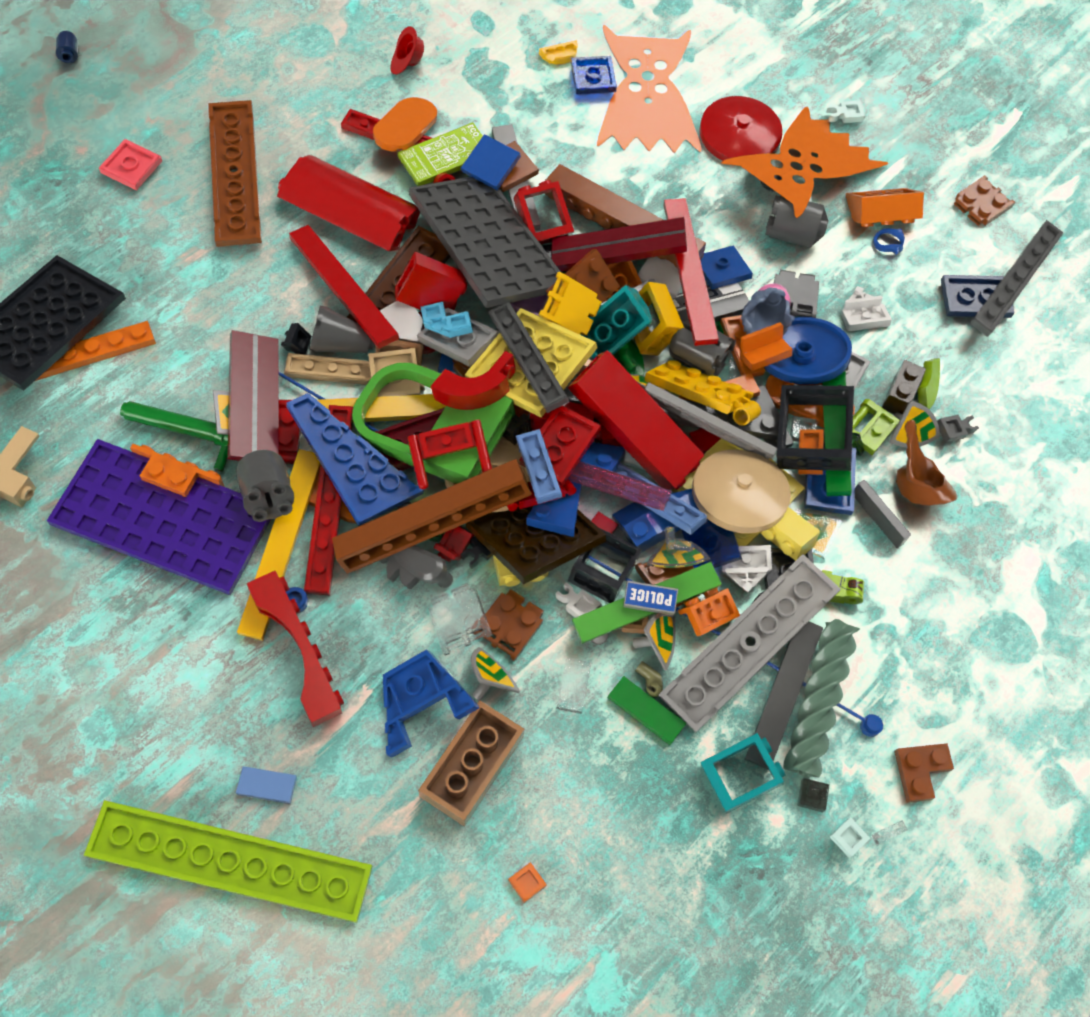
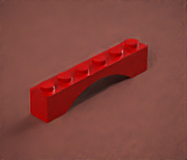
M275 570L246 583L259 613L283 626L300 648L305 669L304 686L300 699L312 726L315 727L342 714L340 706L344 704V701L339 691L333 692L329 682L333 681V678L327 666L322 668L318 659L322 658V655L316 643L311 645L307 638L311 635V632L306 622L300 623L297 617L300 609L295 599L289 600L286 591L290 589L284 576L279 578Z

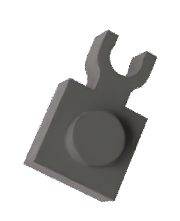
M959 415L940 418L937 422L944 442L964 439L970 433L976 432L979 426H971L969 424L974 419L973 415L967 416L964 420H961Z

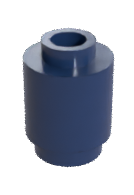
M62 31L56 37L55 53L62 62L72 63L78 58V39L70 31Z

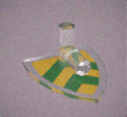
M811 509L793 510L820 530L817 542L812 548V553L825 559L843 519L825 511Z
M669 526L664 529L665 539L660 542L646 564L654 567L679 568L703 563L710 560V557L693 542L675 538V529Z

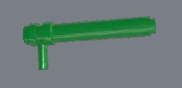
M132 401L122 404L120 415L125 420L211 441L215 445L221 446L214 469L223 472L228 459V435L217 434L216 423Z

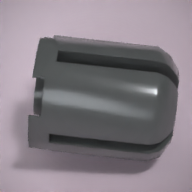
M689 319L683 321L684 328L678 330L670 341V356L689 368H696L703 374L718 377L726 365L725 361L729 354L728 350L733 352L736 340L717 331L718 344L694 346Z

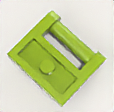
M864 399L860 404V409L853 416L852 442L873 456L896 428L900 420L872 400ZM871 413L874 415L860 433L855 430L867 414Z

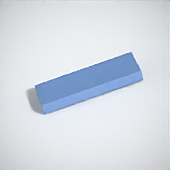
M540 429L517 435L516 440L537 504L561 498L562 493Z

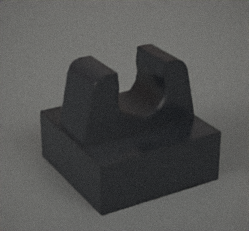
M292 323L289 330L284 334L286 338L284 342H281V346L287 351L305 355L312 336L299 323Z

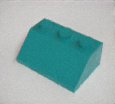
M625 285L600 306L596 317H588L593 320L587 336L585 335L584 337L595 341L597 344V349L591 355L594 359L598 354L606 350L613 355L652 323L649 307L636 289Z

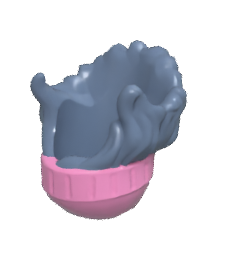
M767 284L761 287L751 296V300L744 306L743 313L741 314L742 325L746 335L779 322L784 326L783 335H785L788 327L792 325L795 319L794 316L790 315L789 294L779 284Z

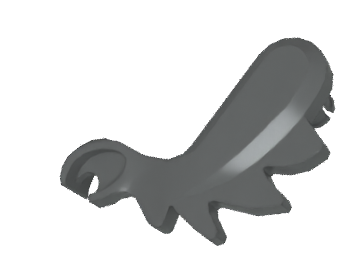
M408 501L397 508L400 509L412 503ZM415 545L379 560L382 564L388 561L386 567L387 578L394 582L400 576L401 582L408 589H412L419 581L430 584L437 583L440 587L443 586V588L449 587L453 582V576L447 572V565L442 558Z

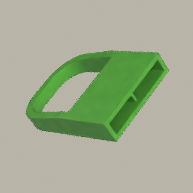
M395 363L379 370L369 380L353 407L352 417L358 435L377 451L414 467L409 445L370 430L365 425V416L381 389L390 382L407 379L431 388V385L441 373L413 363ZM504 396L489 406L473 410H460L446 406L432 430L480 420L490 458L515 414L513 399ZM477 447L423 459L425 472L456 484L477 476L482 471Z

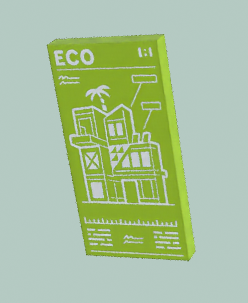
M472 122L398 152V158L417 186L426 185L433 182L440 173L452 174L460 171L462 165L483 135Z

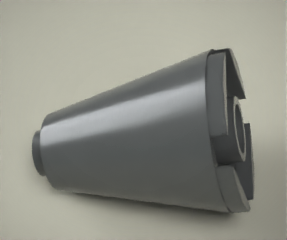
M320 305L310 350L315 352L367 353L368 349L373 350V341L357 322L326 306Z

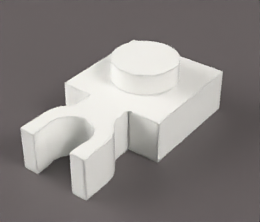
M567 582L564 584V590L569 592L568 594L563 595L559 591L556 592V599L562 603H568L566 611L575 618L602 607L601 602L583 589L578 594L575 593L573 587Z

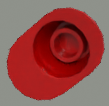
M406 27L398 38L390 65L391 72L395 75L403 72L407 66L417 65L423 56L424 41L417 36L414 27Z

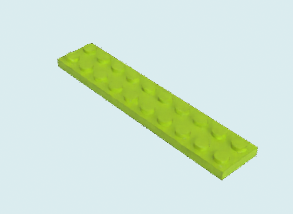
M106 800L103 802L84 852V856L354 923H358L373 868L370 864Z

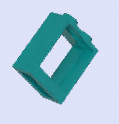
M758 733L700 762L726 814L784 785L782 777L786 776L779 761L774 763L769 753L773 751L765 737L761 739ZM755 744L773 780L732 800L714 765Z

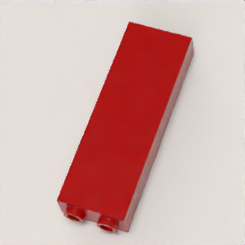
M608 350L598 354L567 387L664 490H677L682 487L686 482L685 477L689 473L694 472L700 465L699 461L704 456L701 450Z

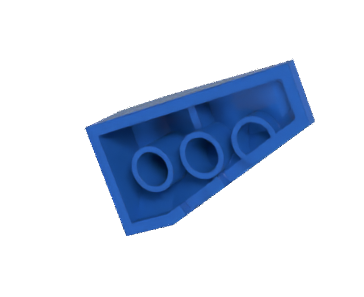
M692 489L671 493L699 510L694 501ZM633 502L612 514L613 519L619 524L618 526L628 542L642 549L641 553L681 530V528L639 502Z

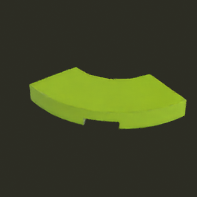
M932 358L923 363V368L926 371L921 385L917 389L918 403L928 409L933 406L938 394L940 358Z

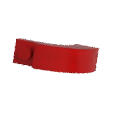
M505 351L489 371L478 377H461L444 369L431 385L434 400L448 407L460 410L479 409L497 402L510 391L508 379L513 377L516 370L513 354Z

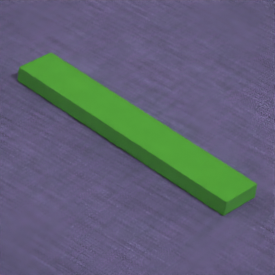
M709 562L655 585L678 589L677 605L720 587L722 583L712 563ZM624 598L573 618L572 622L581 643L584 644L655 613L624 608Z

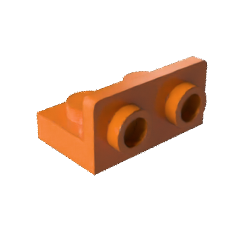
M715 588L703 593L704 597L701 599L698 596L684 602L685 607L678 610L679 615L687 613L696 636L704 635L740 616L728 588L719 591Z

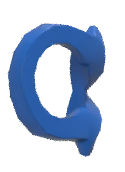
M901 228L882 229L873 238L875 248L881 252H893L897 255L904 249L905 237ZM888 233L897 237L900 244L881 245L877 239L880 235Z

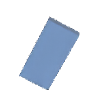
M243 766L236 794L291 804L297 776Z

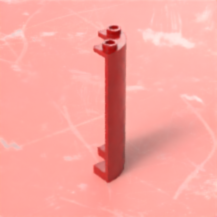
M307 155L303 158L299 157L285 178H282L278 184L279 191L277 197L387 251L399 250L405 230L415 229L420 215V210L415 204L313 155Z

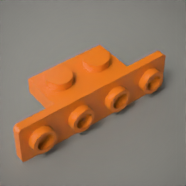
M132 444L130 447L132 452L150 458L140 474L142 481L187 497L198 477L225 487L221 476L215 471H204L188 461L183 463L168 453L159 454L147 445L138 446Z

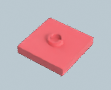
M124 139L102 163L99 170L100 173L137 191L160 165L162 158L160 155Z

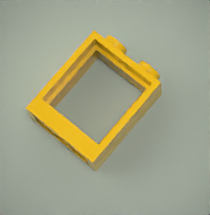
M648 282L639 291V294L648 307L653 303L660 323L652 332H650L647 326L634 339L640 354L658 356L670 344L672 336L678 330L684 328L666 284Z

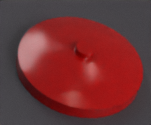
M729 96L713 102L704 111L699 128L700 138L706 149L722 161L747 155L775 154L783 135L782 124L777 114L763 102L745 96Z

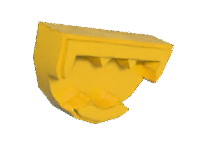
M577 40L539 48V55L548 63L556 65L566 64L576 57L578 51Z

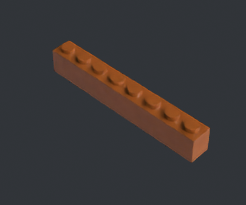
M561 164L545 179V181L551 180V183L559 181L568 209L578 212L586 219L598 223L605 229L663 220ZM552 192L545 193L550 199L554 200ZM695 237L701 260L704 257L706 242ZM674 254L657 256L659 259L670 261L677 268Z
M514 459L335 536L332 540L336 560L343 570L349 574L526 498L532 494L525 474L517 459Z

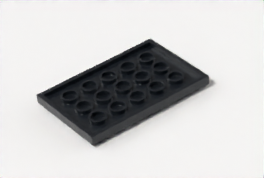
M56 255L0 303V376L24 391L126 299L124 293Z

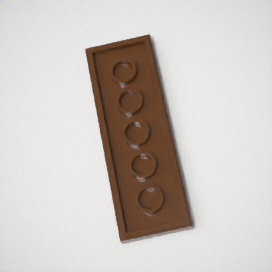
M418 225L365 294L379 311L397 301L395 286L414 252L444 264L450 258L449 253L436 234ZM349 313V315L347 316V318H349V319H351V320L357 322V321L353 318V316Z

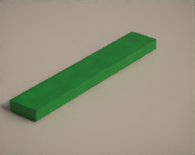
M846 371L834 379L823 382L822 386H846ZM823 405L825 449H844L846 406ZM826 470V496H851V471Z

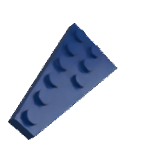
M309 393L286 403L288 411L358 526L424 494V490L410 481L404 472L398 471L388 462L385 456L361 436L355 435L349 430V426L343 421L337 420L325 406Z

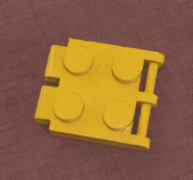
M557 272L555 285L552 291L548 292L547 296L549 298L544 309L540 310L538 315L579 335L587 336L593 320L588 318V315L596 317L602 302L596 298L597 293L564 273Z

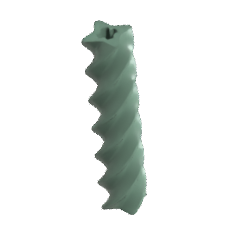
M840 619L825 622L826 627L819 638V651L812 662V675L805 687V700L798 711V724L791 735V749L787 753L783 764V769L795 772L805 778H819L822 774V764L819 758L829 749V739L826 732L832 729L836 723V714L833 707L839 704L843 698L840 682L845 680L850 673L849 664L846 659L856 651L857 645L853 634L861 629L846 624Z

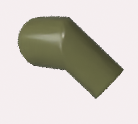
M642 661L635 672L646 679L647 693L652 697H658L663 691L662 676Z

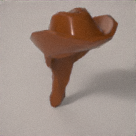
M915 420L907 421L904 427L908 438L906 441L908 459L907 464L897 470L896 483L901 494L914 504L928 506L947 504L957 500V493L947 481L945 475L940 472L934 461L927 458L919 448Z

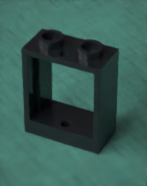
M601 529L606 534V542L578 557L567 582L608 603H612L633 571L642 549ZM595 549L626 564L618 580L586 565Z

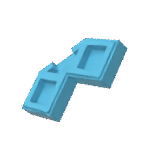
M443 302L421 307L423 324L426 329L449 338L473 333L468 311L446 316Z

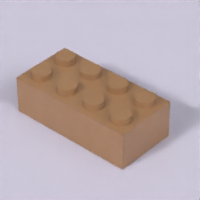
M481 700L477 703L479 709L468 716L418 790L420 798L464 827L521 742L525 730Z

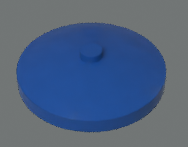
M797 317L792 322V325L788 327L785 335H783L785 342L793 349L792 356L765 366L764 369L774 377L789 383L804 385L823 383L836 378L846 370L851 360L852 343L848 335L831 322L812 317Z

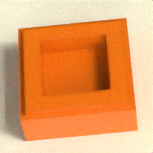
M531 862L508 879L524 903L547 886Z

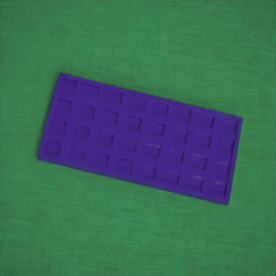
M97 439L46 520L48 524L231 596L271 519L262 522L253 520L252 516L247 513L243 506L241 493L200 477L195 481L187 497L142 481L140 474L150 458Z

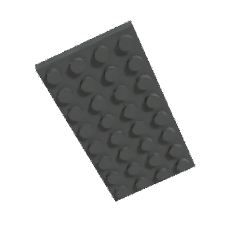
M473 177L410 187L409 196L486 308L547 295L546 290L556 282V274L561 271L500 189L497 191Z

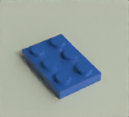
M852 447L851 496H826V470H823V475L806 474L804 509L846 515L853 514L856 448Z

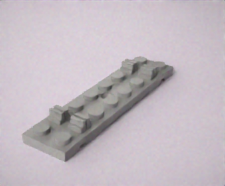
M802 554L784 574L773 582L767 590L659 694V697L697 733L841 589ZM748 637H752L755 640V645L748 646L745 640Z

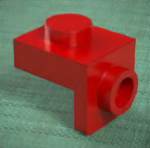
M458 526L445 532L440 543H435L433 548L439 551L437 554L439 557L448 562L460 560V554L467 549L474 535L465 528Z

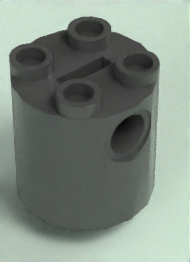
M781 195L775 196L772 206V214L774 216H769L765 235L809 248L824 237L828 225V217L824 205L809 201L802 215L796 218L793 204Z
M256 450L246 454L236 467V477L240 493L243 497V506L247 513L257 522L289 514L293 509L294 492L290 486V478L283 458L276 452L269 450Z

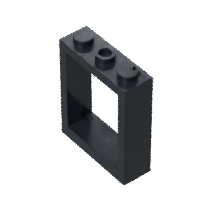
M782 385L777 442V466L779 469L851 471L854 386ZM789 405L846 406L844 449L786 448Z

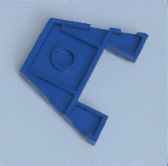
M424 650L383 674L384 707L387 709L385 733L388 734L386 754L389 757H394L412 747L403 722L446 697L454 717L459 720L479 709L478 704L428 650Z

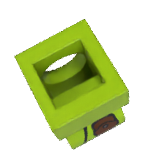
M822 570L841 589L829 602L841 604H860L863 602L864 581L862 579L833 575L832 571Z

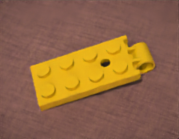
M669 360L645 374V382L725 414L733 412V419L738 425L745 426L761 414L760 405L751 400L754 393L742 389L738 384H729L721 381L720 377L703 374L699 369L682 366L678 361Z

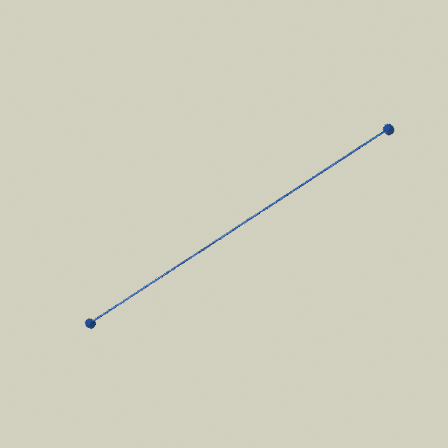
M279 372V376L288 380L289 382L293 383L294 385L298 386L299 388L303 389L309 394L315 396L320 400L325 399L320 395L316 394L315 392L311 391L310 389L299 384L298 382L294 381L293 379L289 378L288 376L284 375L283 373ZM365 423L366 427L374 432L379 431ZM592 556L589 558L591 561L620 577L621 573ZM715 629L711 630V632L715 633L718 636L721 634L719 631ZM767 663V665L774 668L775 670H779V667L774 665L773 663ZM840 703L836 705L861 720L860 729L864 735L875 737L883 730V721L879 716L869 714L864 718Z

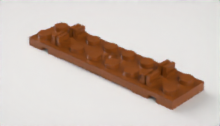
M252 100L208 103L216 247L262 243Z

